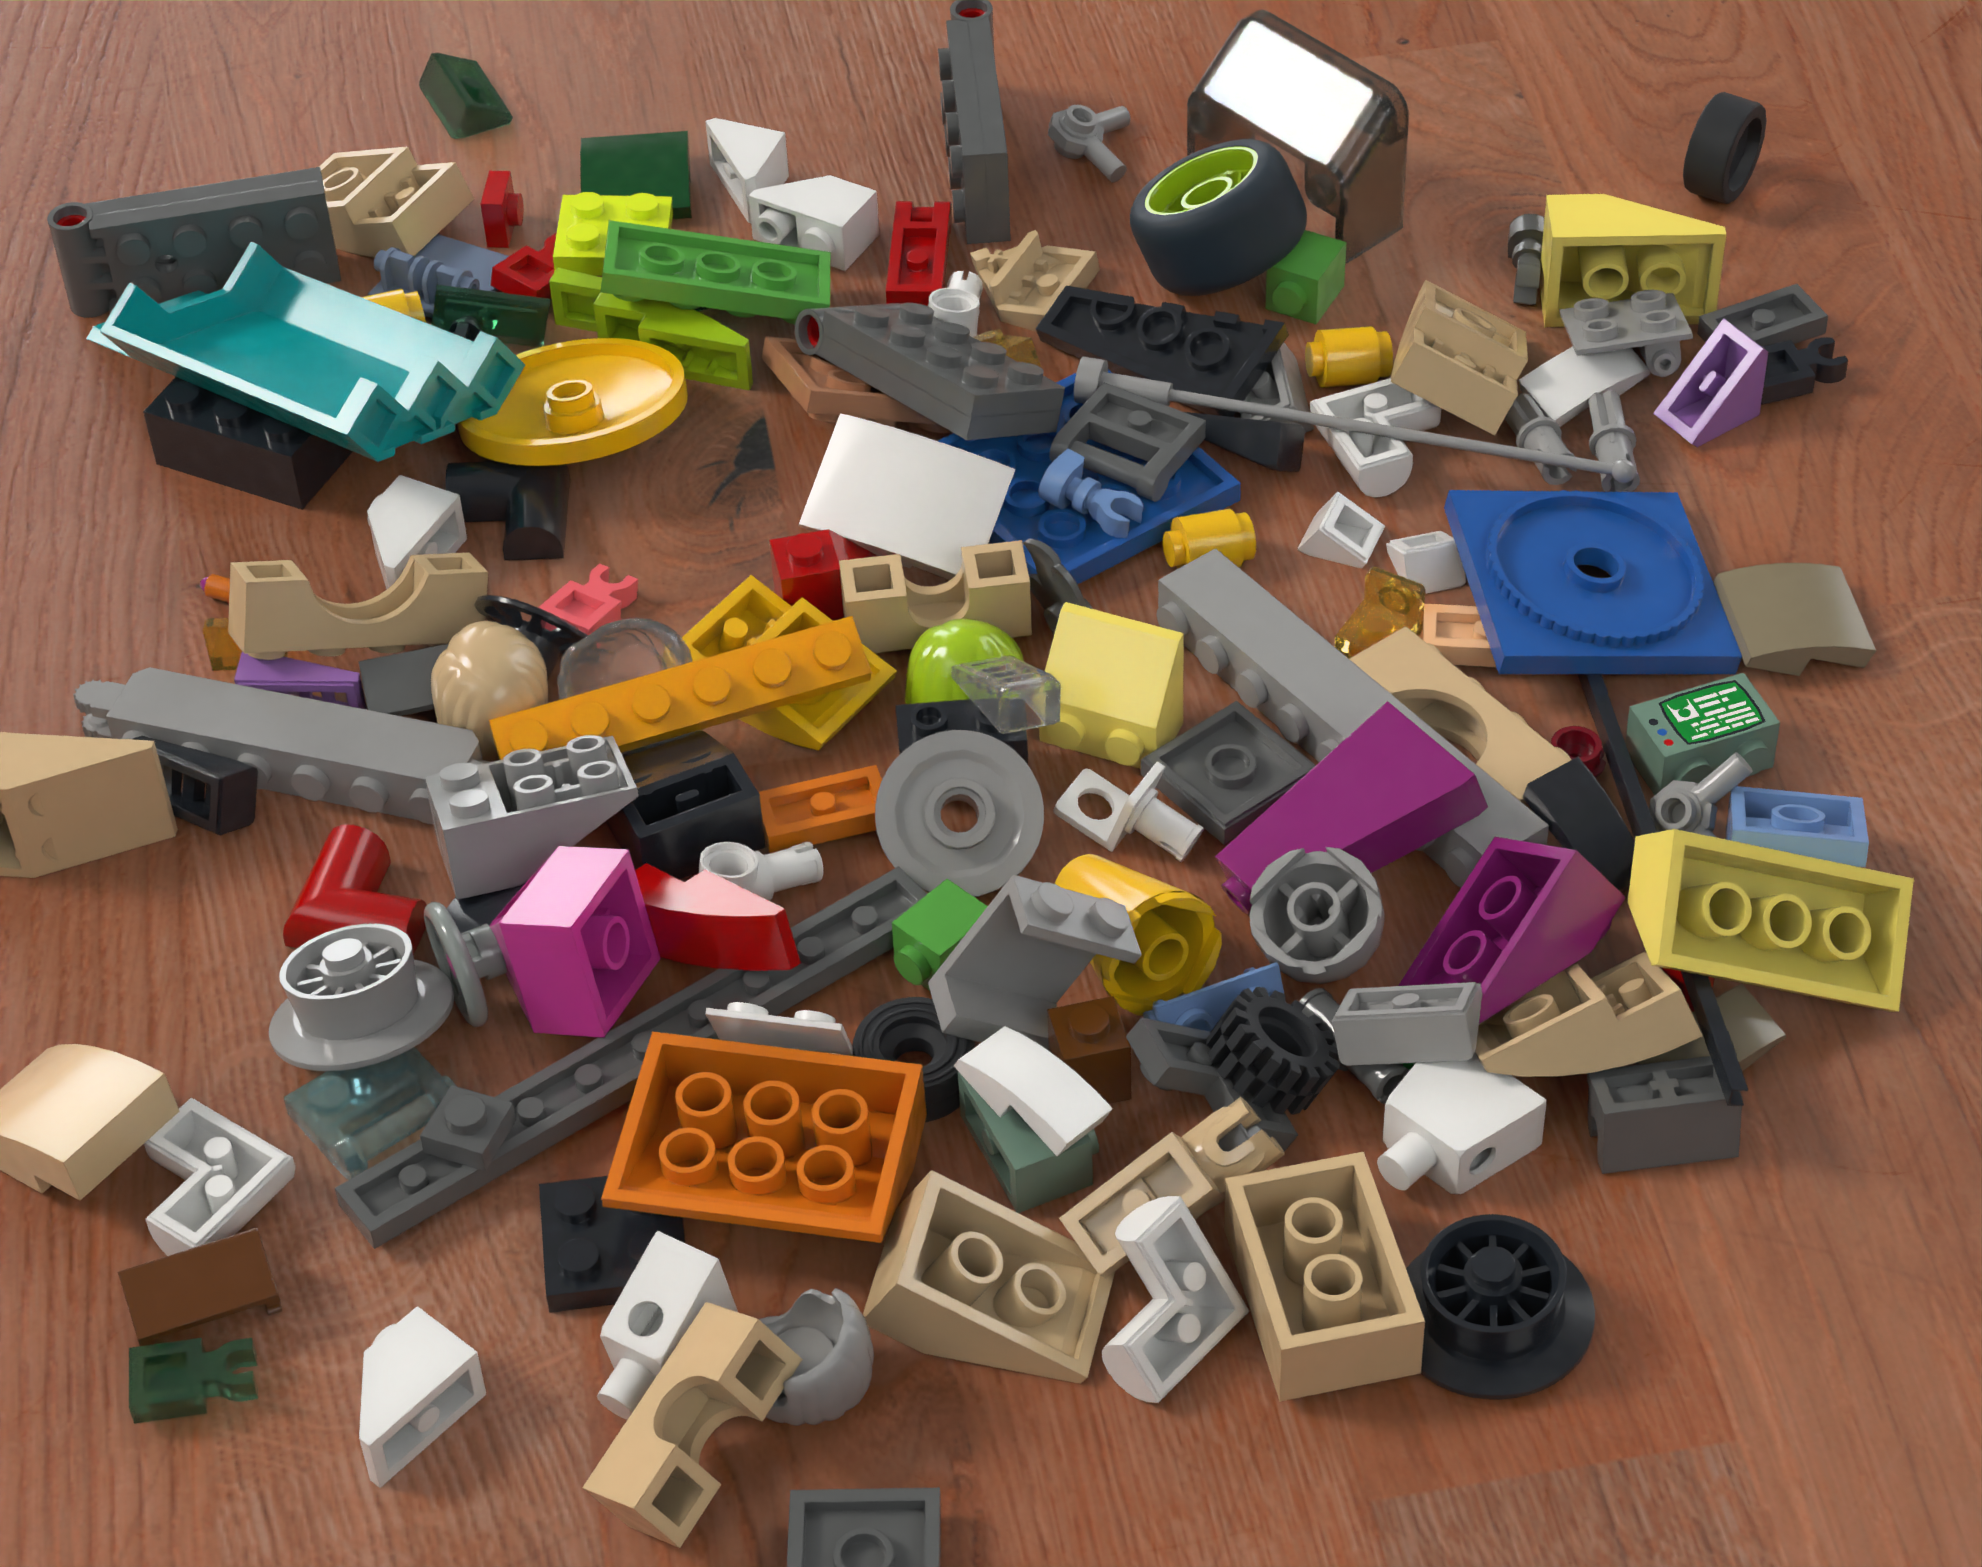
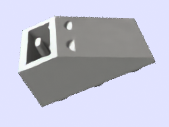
M597 735L580 736L572 739L563 747L545 751L520 749L507 754L503 760L480 765L466 762L456 763L443 768L439 774L425 776L437 844L457 900L521 886L531 878L558 846H574L638 797L637 786L613 736L604 738Z

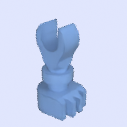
M1067 448L1053 460L1045 471L1039 485V497L1060 509L1066 508L1072 502L1074 510L1082 514L1090 512V515L1108 535L1117 538L1128 537L1130 520L1120 514L1141 523L1143 503L1140 498L1126 491L1101 489V483L1091 477L1082 480L1084 457Z

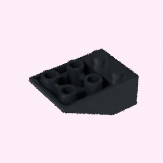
M698 730L621 753L637 786L638 797L609 818L606 823L622 849H629L635 870L647 863L680 880L699 873L702 851L715 843H740L748 846L753 851L765 848L759 792L735 754L705 731Z

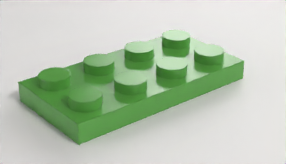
M609 220L600 293L613 294L621 300L631 302L643 299L670 302L675 307L688 310L699 307L726 310L737 317L747 318L755 315L777 317L795 325L801 311L830 307L831 252Z

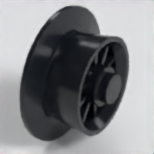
M1498 1214L1477 1215L1459 1220L1440 1231L1431 1240L1426 1250L1406 1268L1425 1320L1421 1374L1433 1383L1451 1392L1489 1400L1519 1398L1540 1392L1556 1384L1574 1370L1586 1354L1592 1341L1595 1325V1307L1592 1293L1586 1280L1577 1267L1562 1254L1558 1245L1547 1233L1525 1220Z

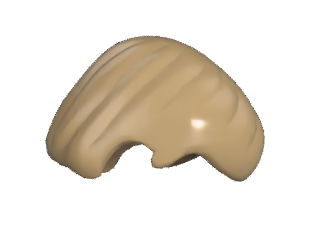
M480 621L469 624L461 629L459 633L451 638L447 649L440 654L432 669L431 693L437 723L472 730L479 740L482 760L499 761L489 720L548 703L547 670L537 646L517 629L497 622Z

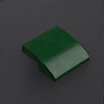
M688 131L581 138V193L593 192L605 196H631L637 193H648L654 196L672 197V219L692 218Z

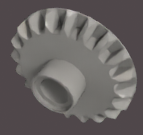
M950 730L929 735L913 743L893 761L884 775L877 793L875 823L883 852L895 868L899 866L924 891L931 892L944 880L949 879L972 896L978 897L1002 888L1012 875L1018 876L1032 859L1042 835L1044 805L1039 784L1032 770L1014 749L1004 742L980 732ZM958 800L967 802L972 806L977 817V823L972 829L959 833L951 831L944 825L940 812L946 804Z

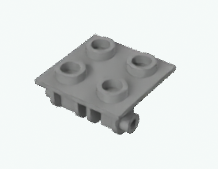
M1660 290L1639 291L1633 294L1631 299L1608 302L1601 298H1589L1578 301L1572 308L1559 309L1560 316L1577 356L1638 347L1645 359L1648 370L1660 377L1669 376L1679 368L1681 363L1680 341L1693 339V333L1674 294H1665V292Z

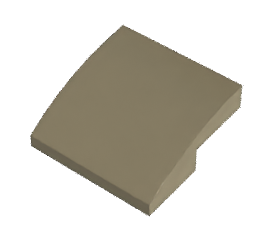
M1813 563L1763 564L1718 573L1713 581L1746 667L1800 676L1810 659L1865 668L1876 652L1841 567Z

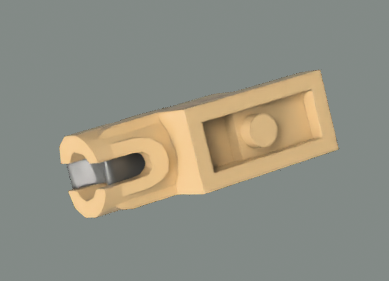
M1239 1097L1228 1107H1222L1212 1113L1182 1137L1173 1132L1169 1133L1059 1219L1097 1273L1107 1278L1129 1261L1128 1256L1116 1238L1115 1232L1121 1221L1136 1208L1160 1197L1181 1196L1193 1218L1197 1219L1203 1213L1225 1200V1178L1264 1171L1285 1155L1276 1139L1274 1137L1270 1138L1258 1126L1257 1123L1261 1119L1253 1108L1242 1097Z

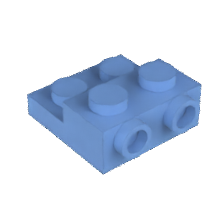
M1736 786L1730 791L1725 832L1726 840L1866 868L1869 839L1863 798Z

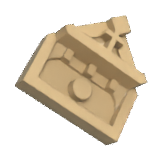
M1036 230L1028 232L1017 247L1005 251L997 249L994 254H991L987 247L970 253L973 265L1000 321L1032 331H1036L1035 328L1065 286L1086 289L1100 270L1096 251L1048 245L1041 248L1039 235Z

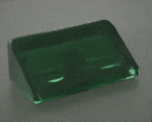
M437 52L431 53L420 78L419 88L451 138H465L511 123L513 116L477 61Z
M436 285L431 325L449 332L453 321L462 316L469 315L479 321L484 333L497 337L502 343L542 347L550 299Z

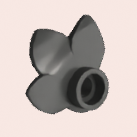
M1030 538L1023 542L1032 556L1037 574L1029 575L1030 590L1044 608L1045 620L1052 633L1055 634L1059 614L1065 602L1093 609V607L1083 597L1077 582L1064 565L1061 564L1058 554L1050 546Z

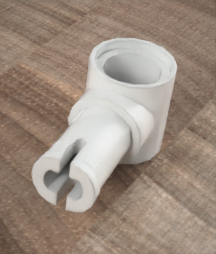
M957 271L949 277L947 288L938 289L930 294L928 307L934 310L936 318L944 322L956 323L967 327L970 330L969 335L976 339L978 316L980 313L979 298L983 290V283L975 273L969 272L967 280H963L964 271Z
M808 841L765 855L759 851H753L748 846L740 843H715L702 851L699 863V873L706 869L769 901L773 898L775 892L799 885L819 882L824 873L820 853L817 849H813V844Z

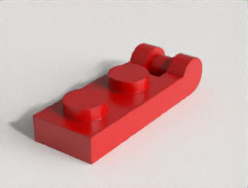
M896 201L886 282V304L917 303L928 306L930 294L933 291L945 288L949 238L952 231L951 201H935L934 207H914L913 201Z

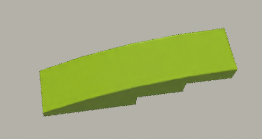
M557 267L549 280L555 325L597 332L598 338L630 339L654 344L671 352L678 358L683 366L685 379L743 390L751 389L753 376L749 339L711 317L694 309L688 310L675 307L670 302L650 299L631 302L621 300L613 294L600 293L602 277Z

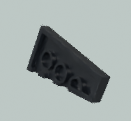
M1072 286L1064 287L1035 328L1040 341L1080 359L1084 356L1107 360L1108 369L1112 373L1173 383V389L1240 401L1246 399L1289 336L1285 322L1265 319L1264 325L1244 322L1240 320L1238 314L1216 311L1214 316L1186 312L1184 305L1162 302L1161 306L1155 307L1135 303L1134 297ZM1183 403L1210 415L1233 417L1236 413L1234 411Z

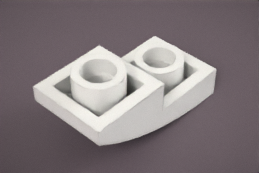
M1571 347L1519 379L1520 390L1524 394H1528L1533 398L1545 417L1552 418L1561 427L1589 407L1588 401L1594 393L1604 394L1608 390H1612L1620 396L1650 375V371L1632 348L1577 356L1574 348Z
M1006 1026L958 1059L954 1065L999 1117H1002L1014 1108L1056 1156H1059L1101 1124L1113 1109L1093 1087L1062 1060L1038 1043Z

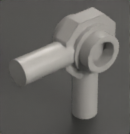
M1072 105L1066 110L1053 113L1049 122L1048 136L1054 141V147L1061 155L1072 159H1078L1084 155L1111 182L1121 179L1127 170V167L1102 143L1103 134L1127 127L1130 124L1131 118L1127 108L1119 106L1096 114L1086 106Z
M1735 752L1699 784L1677 780L1670 782L1650 799L1649 811L1656 831L1677 829L1716 837L1712 832L1715 829L1717 813L1715 803L1753 772L1750 765L1740 754Z

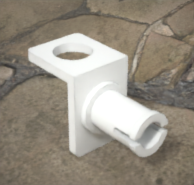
M1158 761L1131 795H1128L1091 769H1083L1057 801L1053 809L1058 817L1111 852H1113L1127 833L1131 834L1136 830L1175 856V859L1179 862H1182L1187 857L1204 830L1199 824L1196 825L1157 799L1159 792L1155 788L1165 769V766ZM1087 793L1098 794L1109 802L1112 808V815L1102 820L1087 817L1078 806V798Z

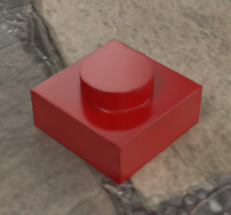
M489 170L480 203L487 248H509L514 226H521L523 222V197L521 193H514L511 171Z

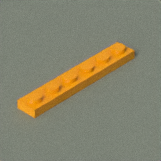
M849 616L489 720V725L500 760H503L507 754L520 749L545 751L563 747L572 739L585 735H597L602 738L613 736L620 752L623 753L870 681L872 672L853 616Z

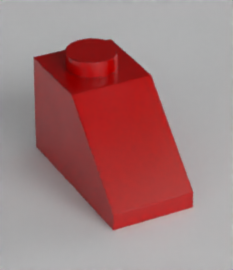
M830 529L769 540L775 594L791 606L803 597L832 621L844 618L839 561L878 556Z

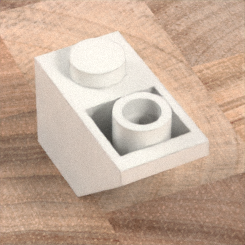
M831 175L754 189L749 194L752 236L754 240L831 252L830 266L844 271L880 235L877 191Z

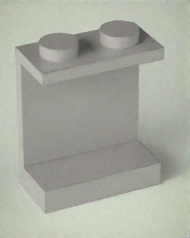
M1012 875L928 982L942 1033L982 1043L1006 1026L1023 1034L1049 1051L1047 1009L1057 1007L1056 1003L1094 956L1100 954L1135 964L1142 955L1125 905L1108 898H1097L1064 889L1050 882L1042 883Z

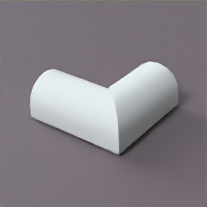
M1391 378L1310 401L1311 413L1418 431L1437 427L1441 419L1440 407L1392 383ZM1316 425L1354 482L1366 496L1374 498L1387 496L1397 491L1409 478L1413 466V454L1403 440Z
M190 1098L179 1108L180 1112L144 1143L146 1152L151 1160L186 1180L146 1218L152 1238L160 1249L169 1256L235 1235L294 1177L296 1168L293 1157L197 1100Z
M1181 1196L1160 1197L1143 1204L1127 1215L1117 1226L1115 1232L1118 1242L1153 1299L1105 1345L1102 1350V1360L1109 1374L1121 1388L1133 1397L1145 1402L1159 1403L1249 1312Z

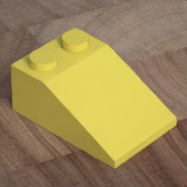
M1606 194L1546 195L1539 279L1544 326L1565 327L1559 309L1572 308L1578 301L1589 298H1601L1608 302L1631 299L1633 294L1643 290H1660L1665 292V294L1673 293L1687 323L1698 324L1699 316L1717 310L1726 241L1725 227Z

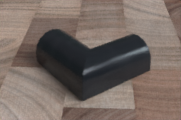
M497 461L447 464L446 490L460 495L464 522L505 521L504 560L564 558L570 474L567 464L523 466Z

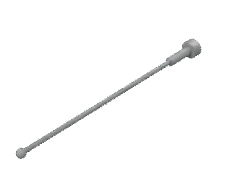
M1084 356L1079 362L1074 383V401L1082 404L1105 382L1169 406L1171 401L1584 470L1612 475L1620 483L1630 482L1636 473L1634 464L1626 459L1618 460L1615 463H1608L1173 389V383L1109 373L1107 360Z

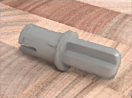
M1608 390L1604 394L1594 393L1588 401L1594 430L1589 438L1591 453L1597 457L1598 461L1615 463L1621 459L1629 460L1636 469L1634 478L1627 483L1617 482L1612 475L1600 473L1601 486L1605 492L1609 490L1611 492H1632L1640 482V476L1633 455V449L1636 446L1635 433L1633 429L1625 424L1620 396L1616 392Z
M1521 393L1515 399L1505 417V420L1517 436L1516 446L1575 457L1562 441V431L1558 423L1552 418L1545 417L1530 395ZM1534 462L1542 478L1548 484H1563L1573 477L1566 467Z

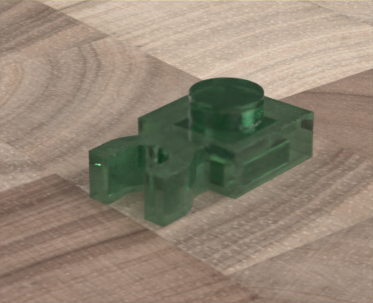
M202 1338L129 1348V1410L134 1424L207 1414V1398L219 1396L238 1402L258 1399V1386L254 1372L232 1373L240 1367L257 1366V1353L253 1339L233 1340L212 1352L205 1351Z

